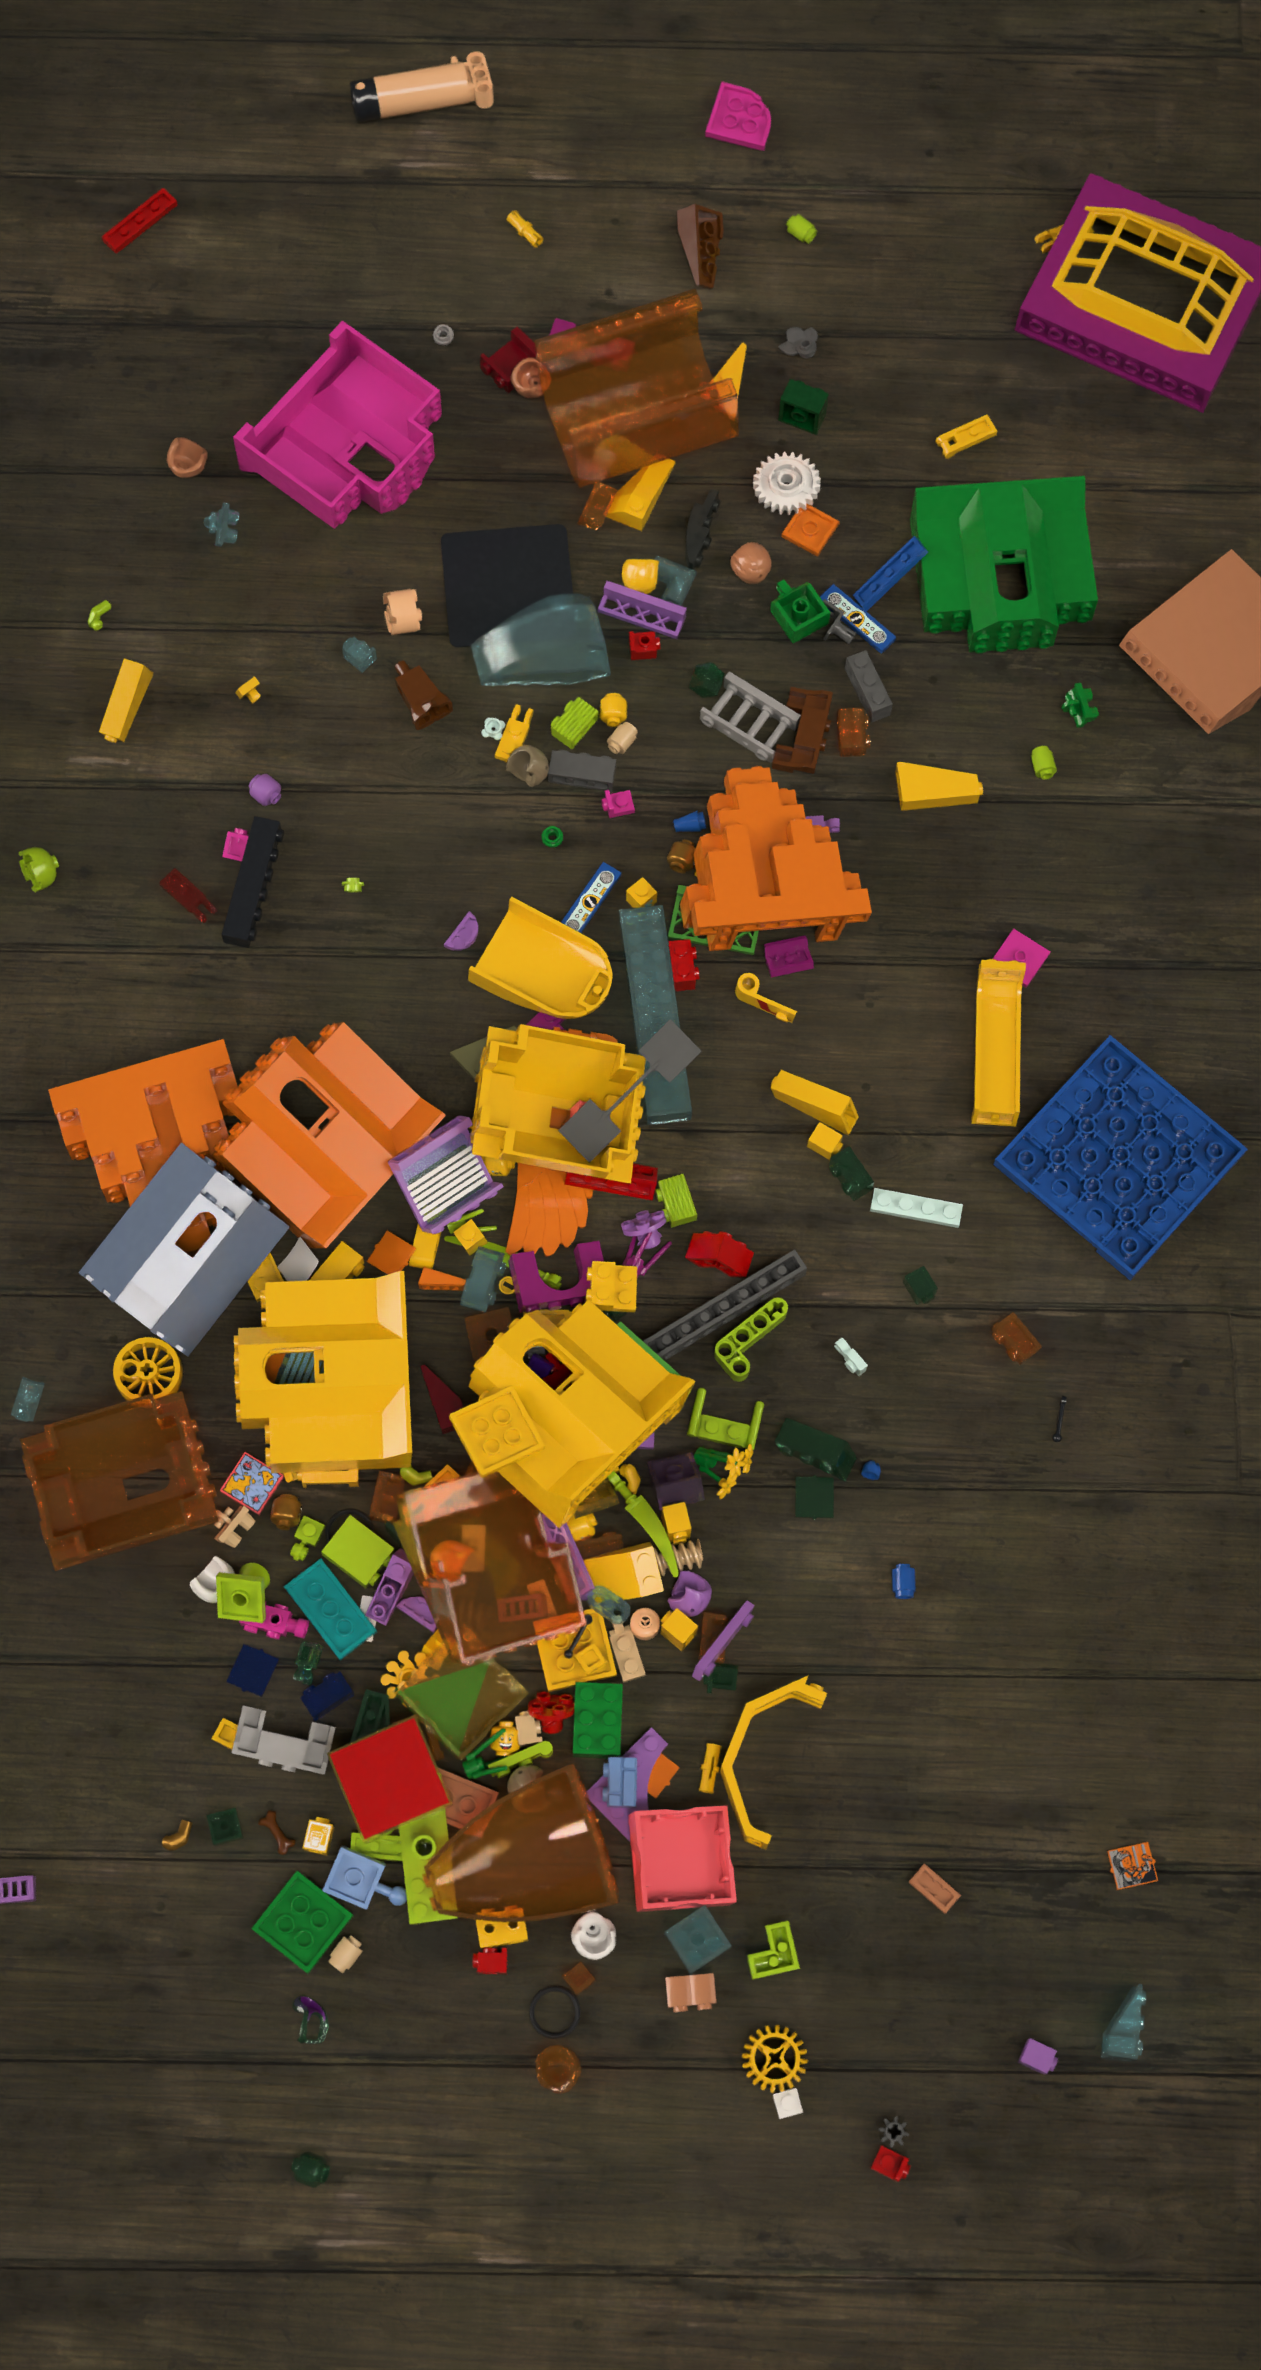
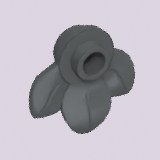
M798 327L787 329L786 336L788 341L779 345V350L789 356L799 354L802 358L814 356L817 349V331L812 327L805 331Z

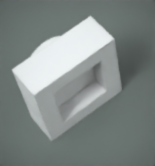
M797 2088L773 2094L779 2119L803 2113Z

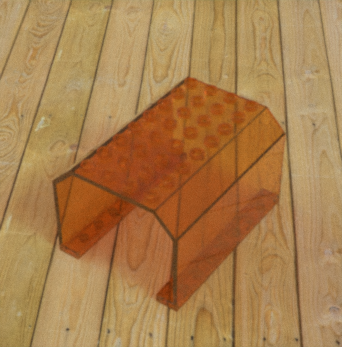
M696 288L534 340L539 382L545 404L573 480L579 488L739 436L738 394L730 377L714 383L704 357L698 333V312L702 311L703 308Z

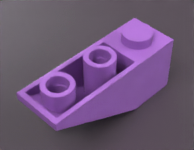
M401 1548L392 1555L365 1614L367 1617L385 1626L387 1625L421 1558Z

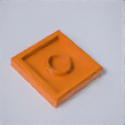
M806 504V510L799 508V513L794 514L782 532L781 537L818 557L838 527L839 521Z

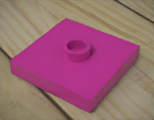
M1013 929L993 959L997 961L1014 960L1026 963L1022 986L1027 988L1050 955V951Z

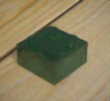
M236 1808L206 1815L214 1846L244 1838Z

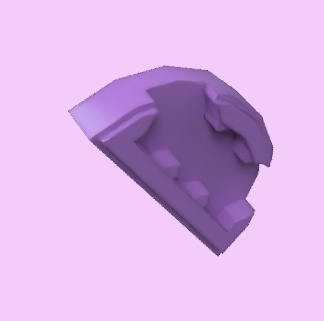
M470 911L444 943L445 948L463 950L475 942L478 936V923L476 917Z
M420 1596L410 1597L401 1600L396 1605L397 1609L435 1633L438 1626V1614L435 1606L429 1600Z

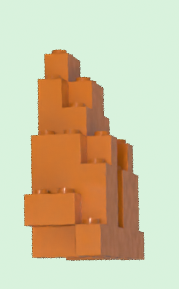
M755 766L751 769L733 768L728 770L724 778L726 795L724 793H716L709 797L707 803L711 833L700 836L693 854L698 884L686 887L680 902L684 929L693 928L694 936L707 935L709 951L731 949L738 932L818 926L815 932L816 942L838 940L846 923L867 922L872 913L868 889H861L859 873L842 871L837 841L831 842L829 826L812 825V819L805 818L803 804H797L795 789H779L778 782H772L770 767Z
M224 1039L48 1089L64 1143L71 1159L84 1160L91 1155L101 1190L107 1203H118L123 1201L125 1197H128L131 1207L180 1143H183L202 1159L207 1156L216 1163L214 1167L216 1170L227 1171L212 1156L216 1151L214 1149L215 1145L221 1139L226 1140L229 1137L223 1116H234L222 1104L226 1100L224 1096L232 1087H238ZM209 1212L199 1213L175 1242V1245L193 1258L211 1236L209 1226L217 1227L215 1216Z

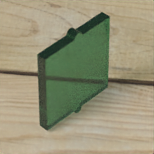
M813 1475V1477L795 1478V1518H812L813 1520L817 1518H834V1478H822Z

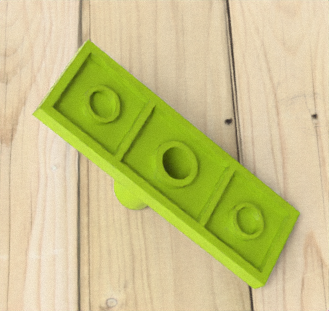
M437 1773L442 1784L441 1773ZM444 1804L399 1824L410 1924L458 1918ZM423 1840L427 1843H432V1851L428 1852L426 1856L418 1853V1844Z

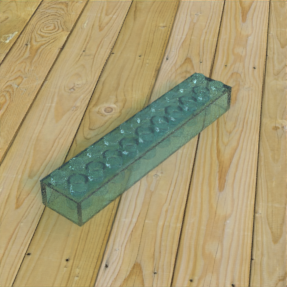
M663 905L619 910V924L637 1055H642L639 1050L670 1019L680 1028ZM647 1059L645 1061L644 1073L650 1068V1063ZM686 1068L671 1083L659 1072H651L643 1080V1085L646 1086L644 1106L647 1125L691 1120L692 1107Z

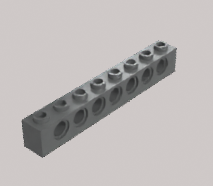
M793 1250L643 1342L665 1361L806 1275L807 1267L796 1250Z

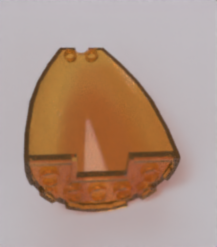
M574 1763L544 1775L497 1800L471 1819L424 1866L426 1873L423 1874L426 1887H431L434 1896L430 1897V1902L434 1911H438V1914L474 1920L527 1922L581 1914L620 1903L619 1895H616L619 1892L615 1876L611 1872L609 1873L613 1866L595 1811L592 1806L587 1805L590 1798L585 1785L581 1780L579 1781L581 1777Z

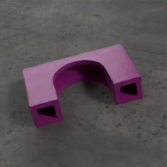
M593 1241L577 1244L573 1252L579 1280L576 1286L568 1290L550 1288L542 1281L538 1272L534 1251L512 1254L508 1263L519 1313H530L548 1308L550 1311L558 1310L564 1305H570L571 1307H576L578 1304L583 1305L586 1302V1290L590 1289L591 1281H587V1267H591L592 1261L604 1262L600 1242Z

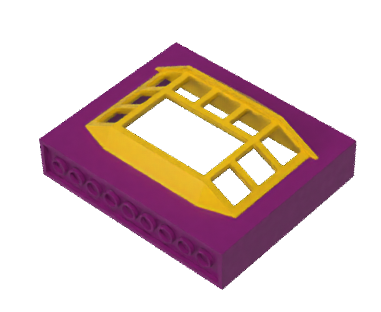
M1090 173L1020 308L1015 331L1203 413L1261 297V247L1251 241L1239 238L1233 233L1223 231L1212 224L1202 222L1194 216L1186 215L1175 208L1161 204L1157 200L1149 199L1138 192L1122 187L1120 184H1114L1101 176ZM1096 218L1117 226L1112 235L1090 234L1089 231ZM1125 229L1147 239L1144 247L1140 248L1120 239L1119 236L1122 230ZM1084 241L1107 243L1100 259L1076 257ZM1153 242L1178 252L1174 261L1150 252L1149 249ZM1114 246L1200 282L1180 323L1173 322L1094 287ZM1185 255L1208 265L1205 273L1200 274L1180 265L1183 256ZM1072 265L1095 268L1087 284L1064 282ZM1214 269L1237 278L1230 294L1225 292L1210 278ZM1205 286L1225 301L1217 319L1198 303ZM1193 310L1213 326L1205 344L1186 328Z

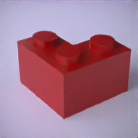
M704 1231L703 1233H693L685 1258L698 1267L717 1268L729 1277H746L754 1252L746 1248L747 1245L745 1243L732 1239V1235L727 1232L720 1231L719 1234Z

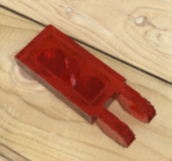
M174 868L159 882L160 886L189 913H193L202 923H205L207 918L197 909L201 903L210 913L214 914L217 911L215 906L206 899V896L177 869Z

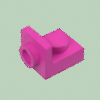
M609 790L605 791V798H602L601 801L603 810L608 811L609 818L635 813L630 790L610 794Z
M235 828L234 831L227 832L222 857L242 861L249 834H247L248 830Z

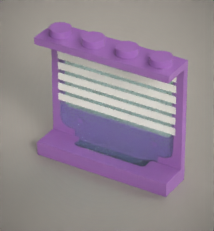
M457 1116L388 1161L422 1232L440 1233L444 1230L445 1225L458 1221L462 1218L463 1213L476 1209L480 1206V1202L497 1195V1191L503 1188L502 1183L493 1182L481 1156L472 1154L473 1144L470 1141V1133L468 1131V1128L473 1125L470 1117Z

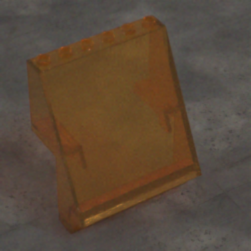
M477 1471L396 1494L401 1519L392 1521L452 1663H459L462 1667L473 1665L476 1659H492L496 1657V1653L502 1651L503 1653L515 1652L518 1646H534L538 1644L537 1640H553L558 1638L560 1633H576L579 1631V1627L587 1625L569 1543L547 1541L541 1511L498 1471L483 1478L480 1477Z

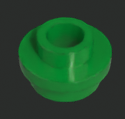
M550 826L542 832V842L548 847H557L563 841V833L558 827ZM554 835L556 839L550 840L549 836Z

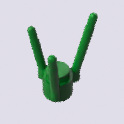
M505 1728L495 1733L473 1752L465 1755L467 1760L463 1761L462 1764L469 1779H476L508 1769L507 1766L486 1769L489 1764L508 1756H502L486 1763L481 1756L478 1758L476 1756L505 1733Z

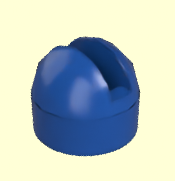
M868 1461L864 1464L861 1475L870 1480H877L880 1477L881 1467L875 1461Z

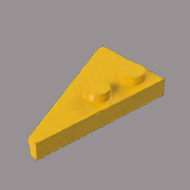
M743 342L701 394L702 400L734 419L745 361L747 345Z

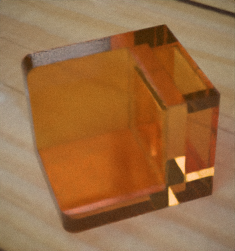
M582 1962L562 1975L564 1981L577 1997L596 1982L595 1977L590 1974Z

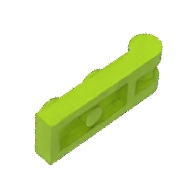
M543 1741L489 1764L488 1768L507 1766L508 1769L506 1771L491 1774L492 1777L497 1775L498 1778H502L511 1773L510 1769L533 1764V1759L540 1756L545 1759L551 1757L553 1748L550 1742Z

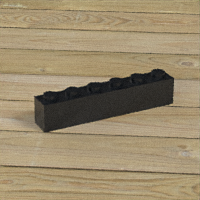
M254 816L221 934L224 943L249 948L251 941H255L257 934L255 925L257 921L260 922L262 909L260 907L262 901H266L268 894L266 885L267 882L272 880L273 869L271 867L278 858L279 850L277 845L278 842H282L284 830L281 829L280 821Z

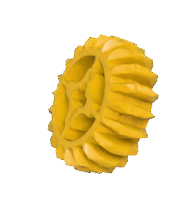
M775 2025L774 2032L772 2033L770 2026H765V2035H763L760 2029L756 2030L759 2038L756 2039L752 2035L749 2037V2040L754 2043L753 2046L749 2044L744 2045V2048L749 2050L750 2054H742V2058L749 2059L748 2063L742 2065L743 2068L751 2067L752 2069L746 2076L749 2078L754 2074L757 2077L753 2080V2085H756L759 2080L762 2081L761 2090H765L767 2084H769L771 2093L775 2092V2085L779 2086L780 2092H784V2083L790 2089L793 2088V2083L790 2079L793 2078L796 2082H799L801 2078L796 2073L804 2074L806 2071L804 2068L799 2067V2065L808 2063L807 2059H800V2055L807 2053L806 2049H798L803 2044V2041L799 2040L797 2043L793 2041L797 2033L794 2032L788 2037L789 2028L785 2027L783 2033H779V2025ZM770 2038L784 2041L778 2049H771L762 2043ZM789 2047L792 2048L795 2057L793 2069L784 2060V2054ZM757 2048L766 2059L765 2065L760 2071L755 2064ZM783 2049L779 2057L781 2063H774L767 2069L766 2067L771 2060L769 2054L775 2055ZM773 2068H778L788 2075L782 2079L765 2077Z

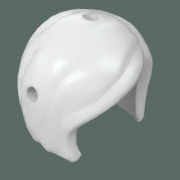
M214 1556L205 1569L196 1578L191 1580L190 1587L202 1600L209 1603H217V1574L219 1572L235 1574L234 1570L224 1560Z
M589 1912L584 1914L572 1928L571 1939L578 1953L588 1959H602L616 1945L614 1925L599 1913Z

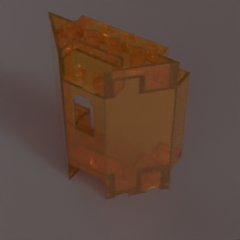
M182 1391L157 1399L154 1398L153 1394L145 1395L45 1425V1432L20 1439L24 1453L22 1456L27 1477L32 1483L41 1517V1530L45 1544L49 1548L55 1571L219 1522L214 1497H217L214 1483L209 1484L207 1476L211 1475L208 1462L203 1463L201 1454H204L205 1450L202 1440L198 1441L196 1432H199L196 1419H191ZM156 1469L165 1470L169 1474L170 1482L165 1489L131 1500L127 1499L123 1479Z

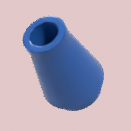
M695 811L681 818L674 819L675 831L701 832L702 829H706L704 813Z

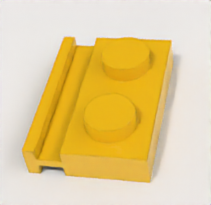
M271 1253L268 1254L247 1281L257 1302L261 1301L260 1290H265V1282H284Z

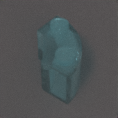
M478 1247L471 1264L473 1267L469 1279H466L460 1302L461 1306L486 1313L489 1305H494L497 1292H494L499 1275L503 1276L506 1269V1263L503 1262L504 1253Z

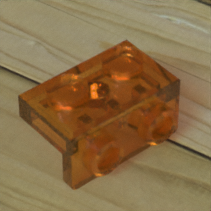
M1014 1312L1001 1322L993 1325V1338L997 1343H1002L1006 1347V1352L1011 1360L1017 1361L1020 1365L1042 1349L1041 1344Z

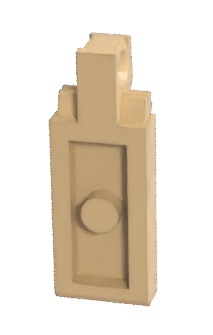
M620 1615L611 1617L614 1630L609 1631V1639L623 1683L646 1676L629 1625L623 1626Z

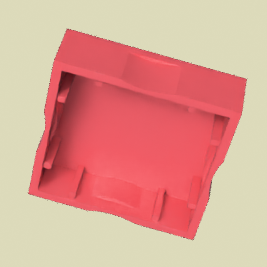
M727 1806L694 1807L683 1811L669 1809L634 1811L628 1815L637 1912L730 1906L737 1902L734 1869L729 1850L731 1839Z

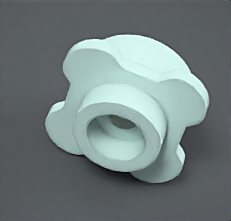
M487 718L485 720V728L482 730V736L500 740L502 738V730L505 728V722L497 718Z

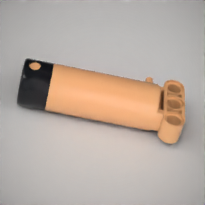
M481 52L468 54L467 62L464 63L459 62L457 57L453 56L451 57V64L350 82L352 105L358 123L458 106L473 101L480 108H489L494 103L490 74L485 56Z

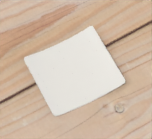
M299 1237L291 1252L277 1268L287 1281H307L319 1261L303 1239Z

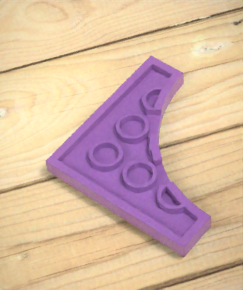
M652 1727L622 1756V1758H637L636 1808L607 1807V1802H603V1787H608V1777L602 1776L584 1794L629 1842L628 1815L634 1811L649 1810L647 1793L650 1774L657 1759L668 1746V1743Z

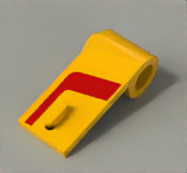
M745 973L740 976L735 988V994L739 1000L775 1015L777 1019L784 1022H793L797 1011L757 994L760 985L757 976L751 973Z

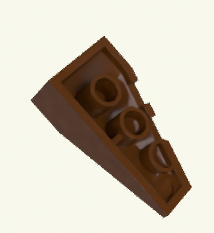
M693 204L677 211L678 232L696 285L713 289L717 271L715 264L716 256L720 255L718 245L719 240L723 239L724 233L723 213Z

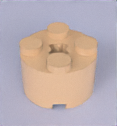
M415 589L384 593L383 604H388L384 614L387 628L391 635L420 630L419 621H422V614L420 608H416L417 593Z

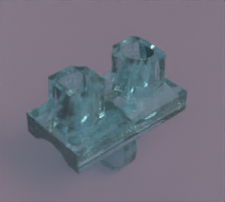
M223 502L222 509L218 511V517L216 512H211V516L204 519V525L209 528V533L214 534L216 531L215 546L222 547L224 542L235 543L237 540L238 531L227 528L228 524L237 525L239 512L229 509V503Z
M22 1377L11 1416H15L16 1419L25 1422H33L45 1383L35 1382Z

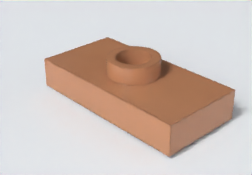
M923 1864L908 1882L944 1914L948 1912L961 1896L926 1864Z

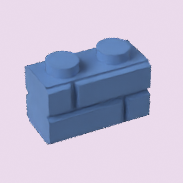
M608 1757V1763H604L603 1777H608V1787H603V1802H607V1807L636 1808L637 1758Z

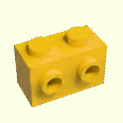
M518 1907L504 1909V1913L495 1915L494 1911L481 1913L480 1918H476L481 1950L483 1948H494L528 1941L523 1910L518 1911Z

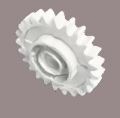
M783 452V456L780 457L775 453V459L768 456L767 463L762 461L761 468H756L753 482L755 496H758L759 503L764 502V508L771 506V512L778 509L780 515L783 511H787V514L790 515L791 510H794L798 514L799 508L806 510V504L813 505V499H817V492H820L819 471L815 470V464L809 465V458L802 460V454L795 457L794 452L790 456Z

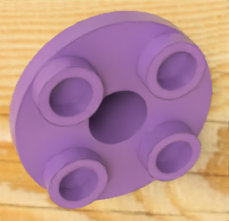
M648 1210L638 1212L636 1218L622 1222L621 1227L625 1236H637L639 1241L637 1246H641L647 1233L652 1232L645 1249H651L660 1244L662 1235L657 1229L663 1226L667 1220L664 1211L649 1214Z

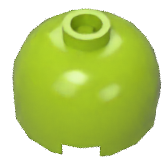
M40 847L28 848L18 853L23 857L22 860H19V864L25 880H31L34 885L31 887L32 891H41L55 881L57 875L56 868L59 867V864L54 855L51 856L48 851Z

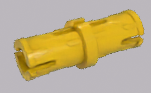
M512 211L508 215L507 221L534 248L543 242V237L517 211Z
M707 1743L704 1764H701V1770L703 1771L699 1791L713 1794L716 1773H719L720 1768L717 1766L721 1746Z

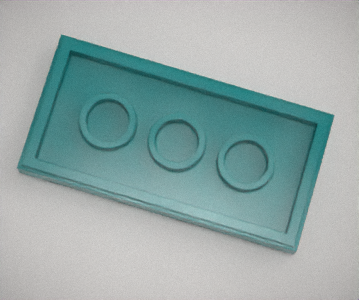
M321 1558L284 1586L285 1590L340 1661L377 1633L375 1627Z

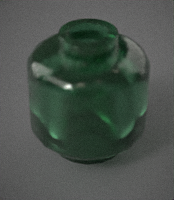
M310 2151L303 2152L300 2157H296L291 2168L296 2182L311 2188L324 2184L330 2173V2166L327 2164L326 2158Z

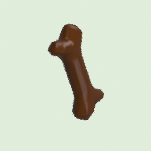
M269 1810L266 1817L260 1819L258 1824L269 1828L278 1843V1853L285 1855L288 1848L295 1846L296 1841L285 1837L276 1822V1812Z

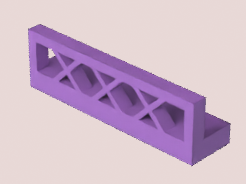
M609 581L605 583L604 595L598 607L599 613L675 639L678 638L686 619L685 607ZM607 599L615 601L618 605L617 608L612 610L604 606ZM632 607L637 610L638 614L629 616L626 615L624 610ZM653 614L657 617L658 621L653 623L646 622L644 616ZM673 621L678 623L675 631L666 629L664 623Z
M544 1514L536 1518L572 1602L588 1600L594 1596L592 1590L595 1589V1586L567 1523L558 1528Z

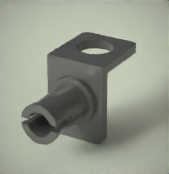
M824 599L823 602L826 607L834 611V613L830 611V617L835 621L823 640L826 641L829 635L834 633L849 644L856 632L841 623L840 619L844 611Z

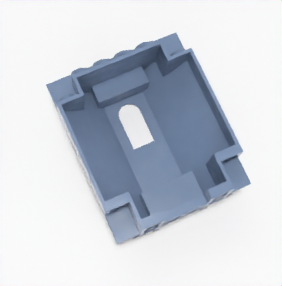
M180 1143L78 1273L90 1281L100 1292L109 1297V1300L118 1304L148 1327L153 1334H157L165 1342L177 1348L188 1357L290 1226L270 1212L271 1206L260 1198L257 1202L252 1198L251 1194L253 1192L243 1184L240 1187L232 1182L235 1179L225 1170L222 1173L214 1168L216 1166L215 1162L207 1156L202 1159L183 1143ZM209 1212L215 1216L217 1227L192 1258L175 1245V1242L199 1213Z

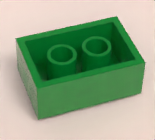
M576 1682L573 1757L603 1759L620 1757L623 1684Z

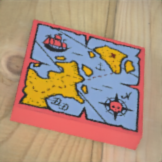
M244 1452L220 1489V1492L260 1516L283 1480L284 1475L281 1473H271V1467H266V1464Z

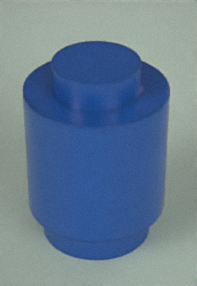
M898 1564L895 1569H892V1591L895 1593L896 1599L914 1598V1592H916L915 1569L910 1568V1564Z

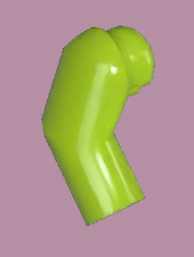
M107 600L91 609L88 625L95 631L102 628L101 615L111 609V605Z
M412 1466L410 1468H400V1476L411 1485L428 1483L432 1479L431 1470L418 1473Z

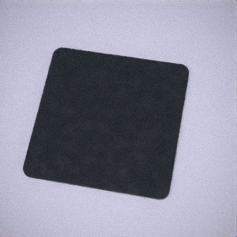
M553 524L446 533L442 536L441 549L449 638L452 646L460 648L570 639L576 635L577 627L567 530L563 525Z

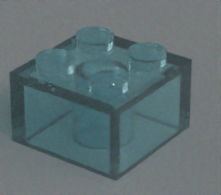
M705 1905L664 1932L665 1937L690 1975L732 1947Z

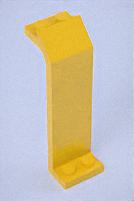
M988 959L981 960V964H979L976 990L974 1108L971 1124L1014 1127L1017 1124L1020 1113L1021 991L1026 971V963Z

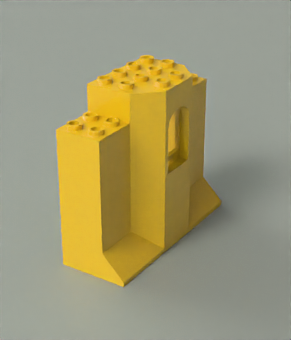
M404 1271L366 1279L265 1282V1290H260L261 1309H266V1312H261L262 1327L238 1328V1335H234L236 1400H240V1403H236L237 1422H241L242 1429L265 1428V1443L270 1444V1448H265L266 1467H271V1473L410 1468L412 1437ZM314 1352L315 1383L274 1384L268 1380L265 1366L271 1355ZM319 1361H324V1373L319 1374Z
M590 1300L583 1305L578 1304L571 1312L572 1316L568 1319L563 1318L557 1326L539 1310L527 1313L521 1319L516 1318L509 1325V1330L505 1334L503 1332L499 1333L493 1340V1346L485 1356L479 1358L474 1364L475 1370L470 1375L471 1381L468 1386L479 1396L478 1400L480 1401L513 1385L544 1442L545 1449L500 1469L498 1472L558 1528L563 1526L575 1514L579 1504L663 1423L667 1425L681 1411L695 1384V1381L691 1378L669 1373ZM536 1346L544 1347L571 1370L573 1374L554 1391L524 1363L523 1356L529 1349ZM570 1383H572V1385H571L566 1391H564V1389H565Z

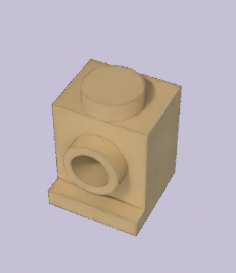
M528 1711L520 1712V1716L515 1717L519 1746L525 1748L543 1742L542 1737H537V1734H541L540 1721L530 1716Z

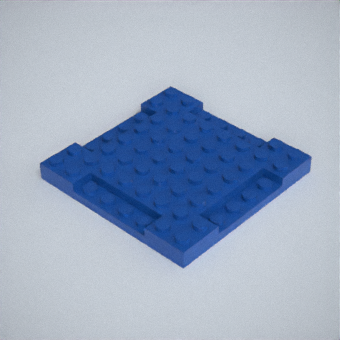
M1110 1035L999 1154L993 1165L1026 1193L1030 1192L1091 1243L1097 1249L1096 1252L1131 1281L1179 1225L1243 1157L1247 1148Z

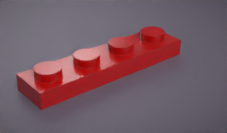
M162 188L102 236L103 242L117 254L178 205L177 200Z

